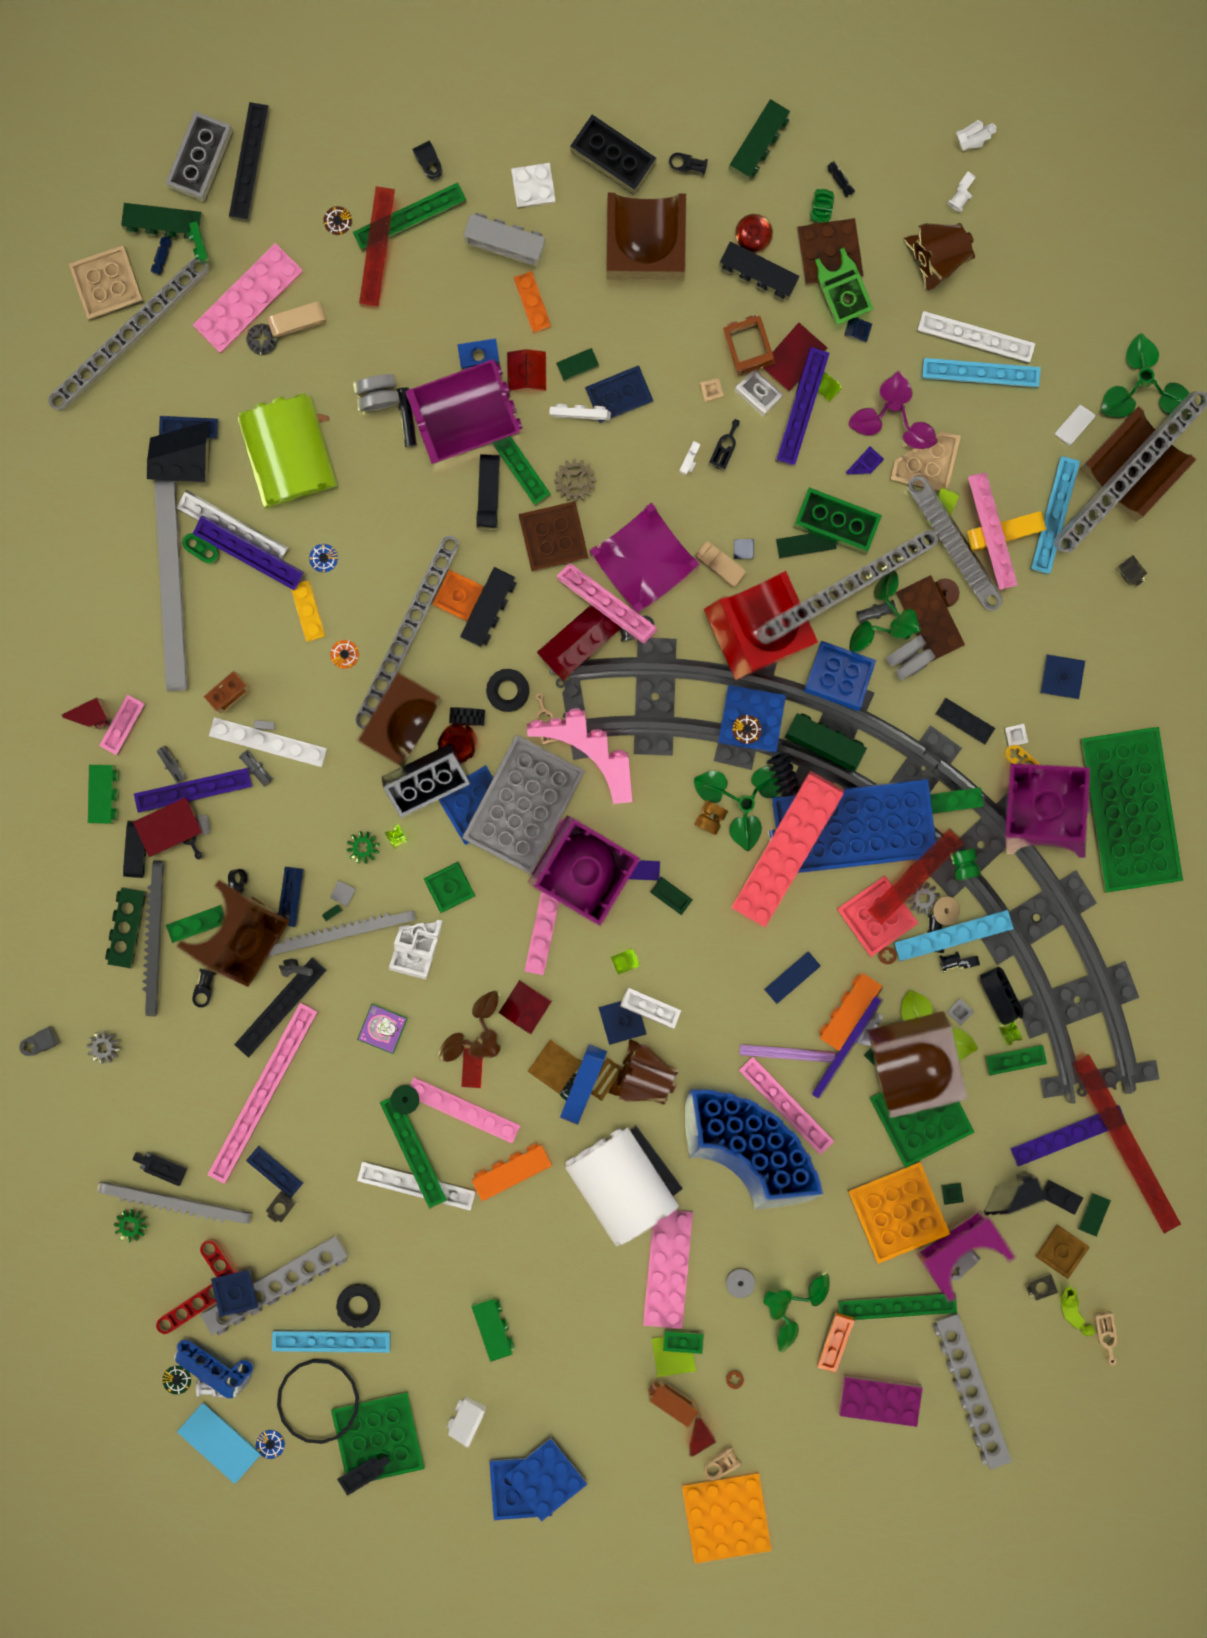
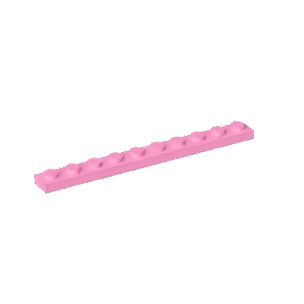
M300 1002L207 1174L208 1176L223 1184L226 1183L318 1011Z

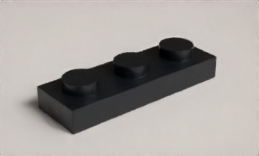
M948 698L943 700L935 713L938 717L986 745L995 730V727Z

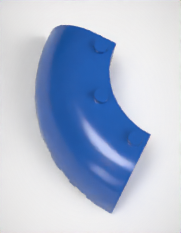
M691 1090L689 1092L685 1105V1130L689 1158L712 1160L733 1171L747 1187L755 1210L800 1204L823 1195L817 1170L814 1169L809 1153L803 1148L802 1142L796 1134L790 1131L779 1117L760 1107L759 1104L746 1098L737 1097L731 1093L726 1094L713 1090Z

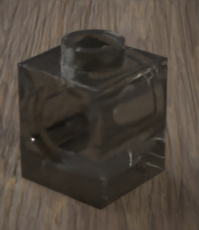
M1134 555L1115 568L1129 587L1133 584L1137 587L1146 580L1144 576L1147 572Z
M280 1191L267 1208L266 1212L269 1213L267 1216L276 1223L277 1221L282 1222L297 1202L283 1191ZM277 1203L285 1206L284 1213L276 1212L275 1205Z
M1049 1272L1027 1280L1029 1284L1026 1286L1027 1292L1036 1301L1058 1293L1052 1274ZM1044 1282L1046 1285L1045 1290L1037 1292L1036 1285Z

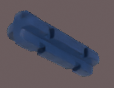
M161 237L160 247L158 246L154 258L155 263L151 267L153 274L161 275L162 265L165 264L169 251L168 248H170L172 242L167 237Z

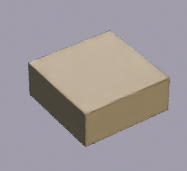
M719 378L700 383L705 402L724 397Z

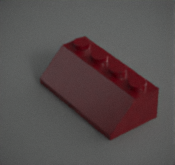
M589 606L536 653L564 681L612 639L622 627L595 607Z

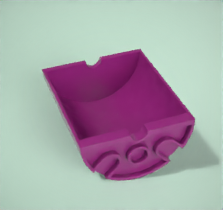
M494 359L405 391L432 464L518 434L523 429L520 418L515 419L514 415H517V410L513 399L508 400V397L511 396L506 381L502 383L500 375H503L499 363L495 364Z

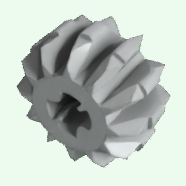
M918 882L919 890L915 886L911 887L915 893H907L908 896L913 897L907 903H915L911 907L912 911L919 907L917 913L921 914L924 908L925 914L928 915V907L933 910L934 906L932 904L937 901L934 900V897L940 896V893H932L936 890L935 886L929 890L930 883L926 882L923 889L922 883ZM920 894H922V895L927 894V895H928V898H926V899H928L927 903H926V902H921V903H920V901H919V899H921V898H919V895H920Z
M103 1031L102 1037L99 1032H96V1039L94 1037L89 1038L93 1044L86 1045L87 1048H92L93 1051L87 1054L88 1056L95 1054L92 1059L94 1062L100 1057V1064H104L105 1059L108 1063H111V1057H118L113 1051H120V1047H114V1044L119 1043V1040L112 1041L114 1038L113 1033L107 1038V1031ZM100 1043H101V1045L104 1044V1043L107 1044L106 1047H105V1048L107 1049V1052H106V1051H102V1052L100 1051V1050H101V1046H99Z

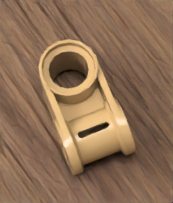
M732 1447L723 1450L716 1457L705 1463L704 1473L708 1479L717 1480L742 1465V1462L738 1461L732 1452ZM712 1465L718 1467V1472L714 1475L708 1473V1468Z

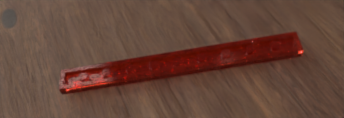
M1087 1054L1072 1062L1073 1068L1162 1232L1165 1234L1181 1225L1091 1056Z

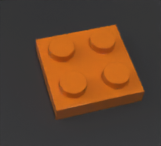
M449 569L432 605L464 621H468L484 586Z

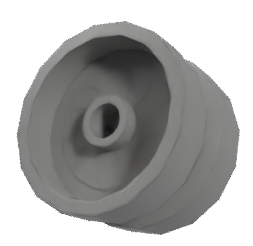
M394 374L372 376L353 383L355 394L362 396L357 400L359 411L379 410L400 403L398 392L391 390L396 386Z
M921 635L886 658L890 666H896L900 662L904 663L903 666L896 670V675L901 681L909 675L913 676L926 667L928 662L936 658L931 649H926L920 654L918 653V650L926 644Z

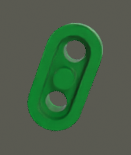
M192 533L187 534L183 538L182 544L186 551L207 564L217 561L219 551L214 545ZM196 540V546L194 547L190 546V541ZM212 551V557H206V552Z

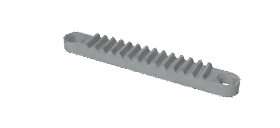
M922 475L914 476L909 481L908 488L918 503V507L921 508L927 521L934 528L940 541L943 542V546L951 555L952 560L956 562V566L959 567L960 572L964 575L965 580L968 581L969 586L972 587L973 592L977 595L983 606L988 610L998 609L1003 602L1000 591L975 552L972 551L971 546L928 479ZM914 481H922L924 484L923 490H916L913 486ZM989 595L997 597L998 602L996 605L988 603L987 598Z
M412 910L392 916L389 913H385L384 918L380 914L377 915V919L372 916L369 918V921L366 918L362 919L361 923L356 920L354 925L351 922H348L346 927L340 924L339 929L336 926H332L331 931L328 928H324V932L317 930L316 935L312 931L309 932L308 936L305 933L301 934V938L295 935L293 940L287 937L285 942L275 944L268 956L416 920L415 912Z
M99 1182L97 1189L99 1193L120 1197L121 1202L127 1199L128 1203H132L135 1200L136 1205L143 1202L145 1207L150 1203L151 1208L156 1207V1205H158L159 1210L166 1207V1211H170L173 1208L174 1213L181 1210L183 1215L188 1211L189 1216H193L195 1213L197 1218L204 1215L205 1219H208L211 1216L213 1221L219 1218L221 1223L226 1219L249 1224L252 1213L108 1182Z

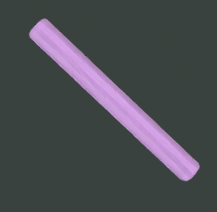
M740 1045L739 1049L740 1055L820 1062H833L836 1057V1053L830 1051Z

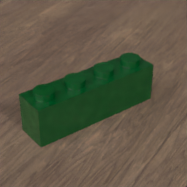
M770 99L731 161L729 169L748 181L751 176L755 178L760 170V167H758L761 160L765 161L771 152L768 150L770 145L777 143L781 136L779 134L782 127L786 128L791 118L788 117L790 111Z
M124 203L121 226L127 233L137 234L138 231H142L149 236H157V233L165 234L164 236L167 238L184 236V239L190 240L187 231L190 229L189 223L197 221L202 232L204 215L200 211Z
M797 713L785 738L855 773L867 747L859 740L847 738L843 732H835L828 729L829 726L822 722L816 723L812 721L811 717L804 713Z

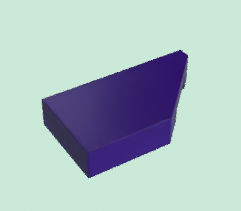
M869 446L846 471V474H871L884 458Z
M640 860L629 879L658 881L660 861Z

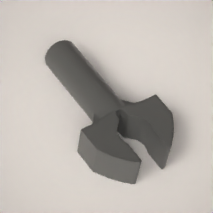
M287 959L283 961L284 966L279 965L280 972L284 977H288L292 973L307 976L313 974L311 968L298 966L297 959Z

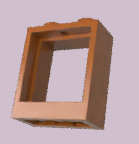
M751 315L745 318V321L739 323L737 321L730 322L726 325L727 327L723 328L738 376L776 364L761 316ZM758 325L767 353L739 362L730 334Z
M233 671L210 690L204 698L217 712L223 713L251 688L237 672Z
M661 1380L658 1383L653 1382L648 1390L649 1402L687 1428H689L699 1413L698 1405Z

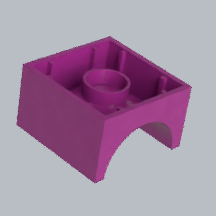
M567 815L527 883L601 926L641 858Z

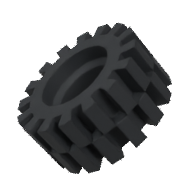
M450 707L449 723L484 726L485 710Z

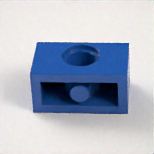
M496 338L457 344L461 370L494 359L495 364H500ZM482 352L485 356L483 360L476 361L473 358L474 354Z

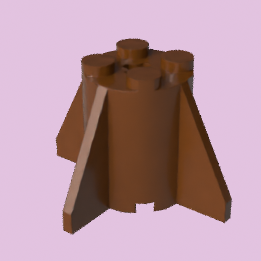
M925 223L918 226L919 235H911L904 238V242L913 250L915 259H919L922 264L919 268L923 273L926 291L933 289L943 279L949 277L961 264L975 259V253L972 249V243H974L973 236L970 232L967 233L961 223L955 225Z
M630 1039L628 1041L626 1057L622 1063L624 1067L622 1070H619L618 1077L610 1088L609 1093L619 1096V1099L624 1101H655L665 1105L668 1094H672L675 1090L676 1083L673 1081L677 1076L678 1068L666 1064L649 1047Z

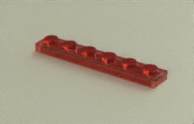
M375 186L359 298L360 304L379 305L395 189Z
M949 828L868 909V912L878 922L883 924L964 841Z

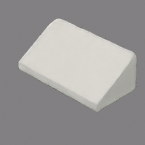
M1079 405L1056 431L1055 435L1066 445L1070 446L1096 415L1082 405Z

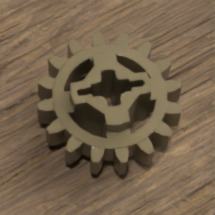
M573 459L571 464L566 460L565 467L559 465L561 472H555V475L559 477L554 479L555 483H559L555 488L556 490L561 489L560 496L562 497L566 494L568 501L571 497H574L575 502H577L578 497L584 500V494L590 496L591 492L589 489H595V486L591 484L596 481L595 477H591L595 472L594 470L589 471L590 464L584 466L583 460L576 463V459ZM574 467L580 468L578 471L570 470V468ZM586 474L588 476L587 486L583 482V477ZM563 475L567 478L565 486L562 484ZM580 475V477H579V479H578V480H579V484H577V483L570 484V483L572 482V479H571L572 476H573L574 478H576L577 476ZM572 489H579L581 492L572 493L570 491Z

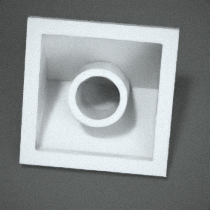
M757 370L752 371L735 388V392L763 417L784 395Z

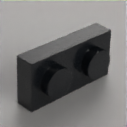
M1049 1179L1043 1188L1047 1201L1074 1215L1076 1214L1083 1200L1082 1196Z

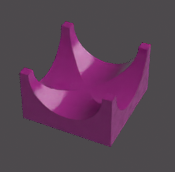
M652 502L622 529L589 550L590 556L628 605L638 614L645 611L699 569L700 566L699 562L675 537Z
M1011 764L1006 822L1007 854H1015L1017 849L1029 845H1053L1073 851L1078 858H1086L1090 767Z
M981 1210L949 1231L950 1235L934 1241L916 1254L949 1302L956 1298L951 1286L952 1269L956 1261L964 1253L976 1248H990L1004 1255L1009 1262L1016 1258L990 1218Z

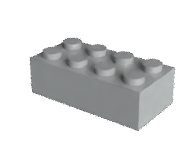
M194 111L166 180L167 187L205 202L233 133L231 125Z
M481 213L470 214L463 235L465 243L539 267L546 246L545 237H542V233L537 231L529 233L518 225L510 227L505 225L506 222L494 219L492 221L486 219L487 216Z

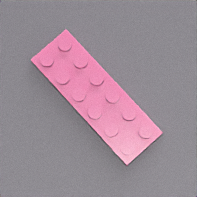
M275 243L193 326L222 353L303 273V270Z
M674 1210L667 1217L658 1220L657 1224L652 1226L643 1321L645 1326L682 1329L693 1211Z

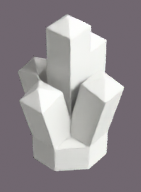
M976 120L963 130L956 132L962 150L982 147L984 141L990 139L991 134L996 133L997 126L991 123L983 127V123Z

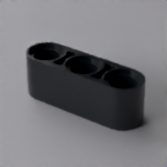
M128 820L123 877L144 878L146 849L133 824L134 821Z
M996 967L982 973L980 981L1000 1022L1007 1025L1023 1018V1009L1003 969Z

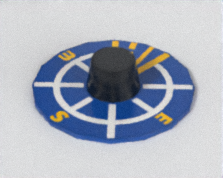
M319 544L311 550L309 561L313 569L325 573L335 568L338 555L336 550L329 544Z
M275 1430L263 1431L256 1440L257 1450L266 1459L277 1458L282 1454L285 1447L284 1438Z

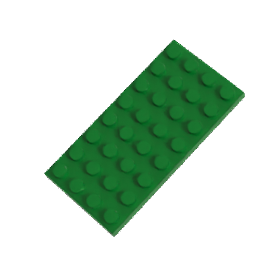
M1159 727L1082 738L1081 743L1085 767H1090L1089 794L1105 893L1183 881Z

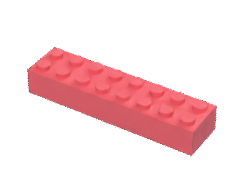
M812 771L809 772L735 899L732 909L764 927L767 926L844 794V789Z

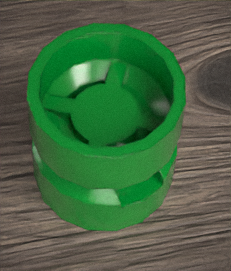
M975 848L950 854L952 864L956 866L954 870L956 881L981 875L979 864L975 863L977 860Z

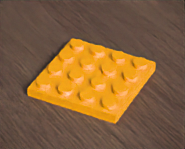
M920 1161L848 1191L878 1264L950 1235Z
M759 1472L682 1485L695 1564L772 1551Z

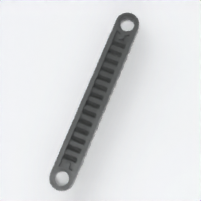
M153 860L151 885L147 886V889L151 890V893L147 894L150 901L146 902L150 906L146 910L150 916L146 917L149 924L145 925V928L149 929V932L145 933V936L149 937V939L144 942L148 945L144 949L148 953L147 956H144V959L148 962L143 965V967L147 968V971L143 972L147 979L143 980L146 987L142 988V990L146 992L145 1014L152 1017L157 1016L164 882V861Z

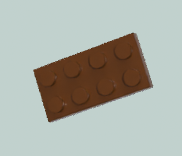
M931 575L896 592L904 611L912 609L917 614L921 631L917 632L916 635L917 637L921 635L925 640L924 651L931 649L936 656L930 662L965 645Z

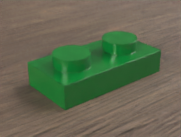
M197 221L189 223L190 229L187 231L190 241L195 242L196 248L193 249L195 258L200 260L202 264L209 263Z
M664 1331L663 1351L702 1354L704 1333Z

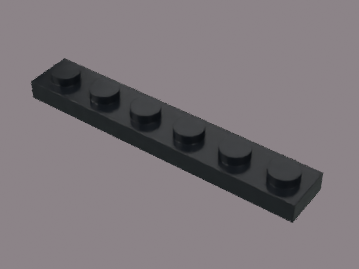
M249 102L229 218L249 221L269 105Z
M313 957L304 966L311 968L313 974L311 976L297 974L234 1044L248 1058L327 971Z

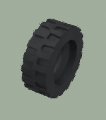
M501 669L489 678L486 693L488 700L496 709L503 712L518 710L525 704L529 696V685L526 678L519 671ZM504 681H512L517 686V695L511 700L501 698L498 693L499 685Z
M359 1283L348 1286L340 1293L337 1299L336 1310L338 1317L347 1326H352L353 1328H363L370 1325L376 1319L380 1310V1300L377 1297V1293L365 1284L361 1285ZM356 1296L363 1297L368 1304L367 1311L359 1316L352 1314L348 1307L349 1301Z

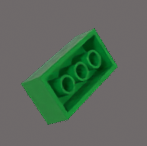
M809 487L794 527L867 554L882 515Z

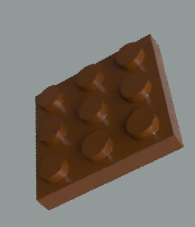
M855 218L797 227L805 285L819 283L815 263L817 258L820 259L828 271L832 272L839 269L841 266V253L839 249L841 248L845 249L848 257L855 263L860 276H864Z
M575 501L518 514L532 572L589 559Z

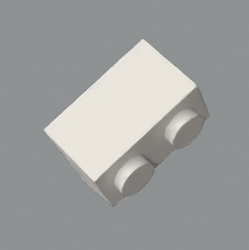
M466 1396L463 1401L459 1399L455 1411H458L455 1419L451 1417L446 1427L450 1429L448 1435L464 1446L469 1447L485 1413L486 1406Z

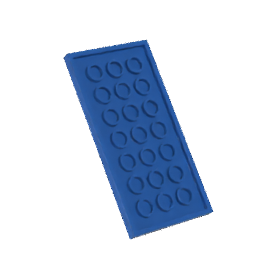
M921 779L844 788V794L797 873L938 857L929 780ZM796 794L787 797H772L776 829Z

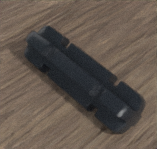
M833 161L828 164L827 169L830 173H833V178L839 187L843 188L844 194L847 197L854 194V187L852 184H849L850 181L841 169L839 170L837 162Z

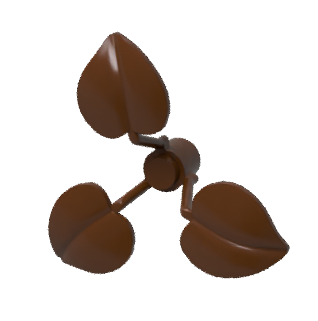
M491 991L481 996L472 1008V1015L475 1018H479L485 1031L473 1043L464 1040L462 1033L450 1035L443 1042L439 1050L438 1058L440 1061L450 1062L457 1059L462 1054L465 1044L470 1045L469 1052L473 1057L493 1058L497 1056L500 1052L497 1034L494 1030H488L484 1023V1018L491 1017L496 1010L499 996L497 991Z

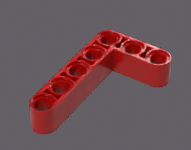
M208 1239L201 1244L200 1252L216 1277L237 1272L216 1240ZM208 1243L212 1244L215 1248L214 1253H207L205 1245ZM216 1261H224L225 1269H218L216 1267ZM212 1283L164 1314L156 1323L159 1333L168 1334L216 1303L215 1297L210 1293V1289L213 1287ZM194 1299H202L204 1302L203 1307H196ZM178 1309H185L187 1317L180 1318L178 1316ZM166 1319L171 1323L170 1329L162 1327V1320Z

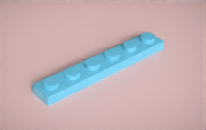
M924 358L922 378L1038 388L1041 367Z
M1060 457L1044 517L1047 530L1040 532L1031 570L1046 574L1051 573L1057 550L1054 547V539L1063 528L1080 464L1078 460Z
M1008 910L900 940L895 942L899 960L903 961L1012 930L1013 925Z
M272 1331V1351L389 1353L390 1332Z

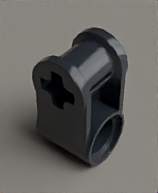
M430 140L413 148V153L428 179L438 180L441 178L442 166ZM432 166L436 169V172L434 173L430 169V167Z

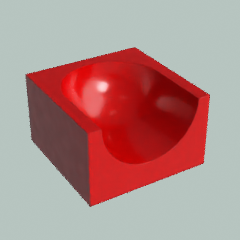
M786 571L730 597L720 598L704 608V612L735 680L796 655L818 643L809 620L768 644L760 642L757 637V632L762 626L800 604V600ZM797 610L798 616L804 618L803 613ZM781 620L782 625L788 628L787 622ZM765 629L766 635L772 637L771 631Z

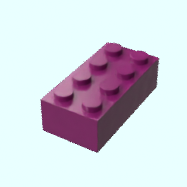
M843 1374L838 1414L842 1417L917 1427L923 1388L919 1384Z

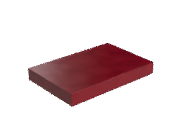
M798 322L772 352L776 364L762 369L790 392L800 381L810 347L826 351L828 347Z
M187 797L133 822L149 857L203 833Z

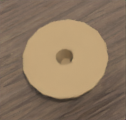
M948 896L938 899L933 908L934 917L942 925H952L960 914L957 901Z

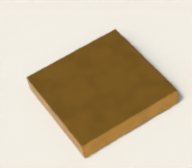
M549 1040L527 1072L560 1094L582 1062L555 1042Z
M1056 1225L1035 1257L1069 1279L1090 1247L1059 1225Z

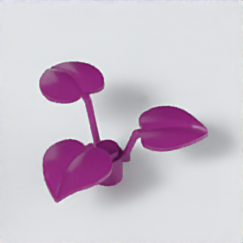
M899 370L880 386L881 397L888 401L885 403L881 413L877 415L873 408H863L853 414L848 423L849 427L858 433L874 435L882 429L880 418L883 417L887 408L894 412L901 410L905 427L908 430L903 434V440L907 445L915 449H927L938 443L935 430L928 423L915 422L911 427L909 426L905 405L903 404L911 400L913 393L908 380Z

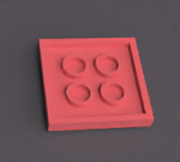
M883 876L837 908L870 957L919 924L886 876Z

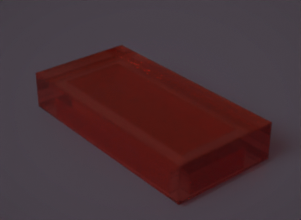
M464 1048L461 1087L481 1088L483 1058L473 1057L469 1052V1048Z

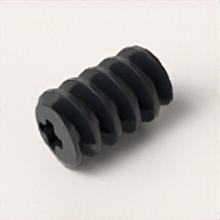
M789 753L775 755L766 761L767 764H773L769 771H775L771 778L778 779L773 784L774 786H780L775 791L776 793H782V797L793 795L800 789V786L797 785L798 779L795 778L796 773L792 771L794 767L791 764V757L788 756Z

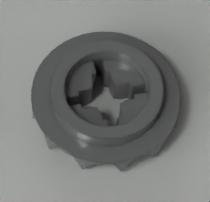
M263 323L254 325L248 330L246 337L250 350L260 355L273 351L278 340L277 337H273L269 325ZM261 331L264 337L270 338L263 341L262 347L259 340L254 339L260 337Z

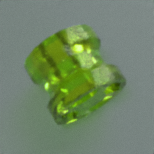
M396 825L392 831L385 832L394 849L400 843L408 841L399 825Z
M1015 1022L1010 1023V1026L1007 1028H1000L1008 1046L1012 1045L1016 1040H1022L1021 1033Z

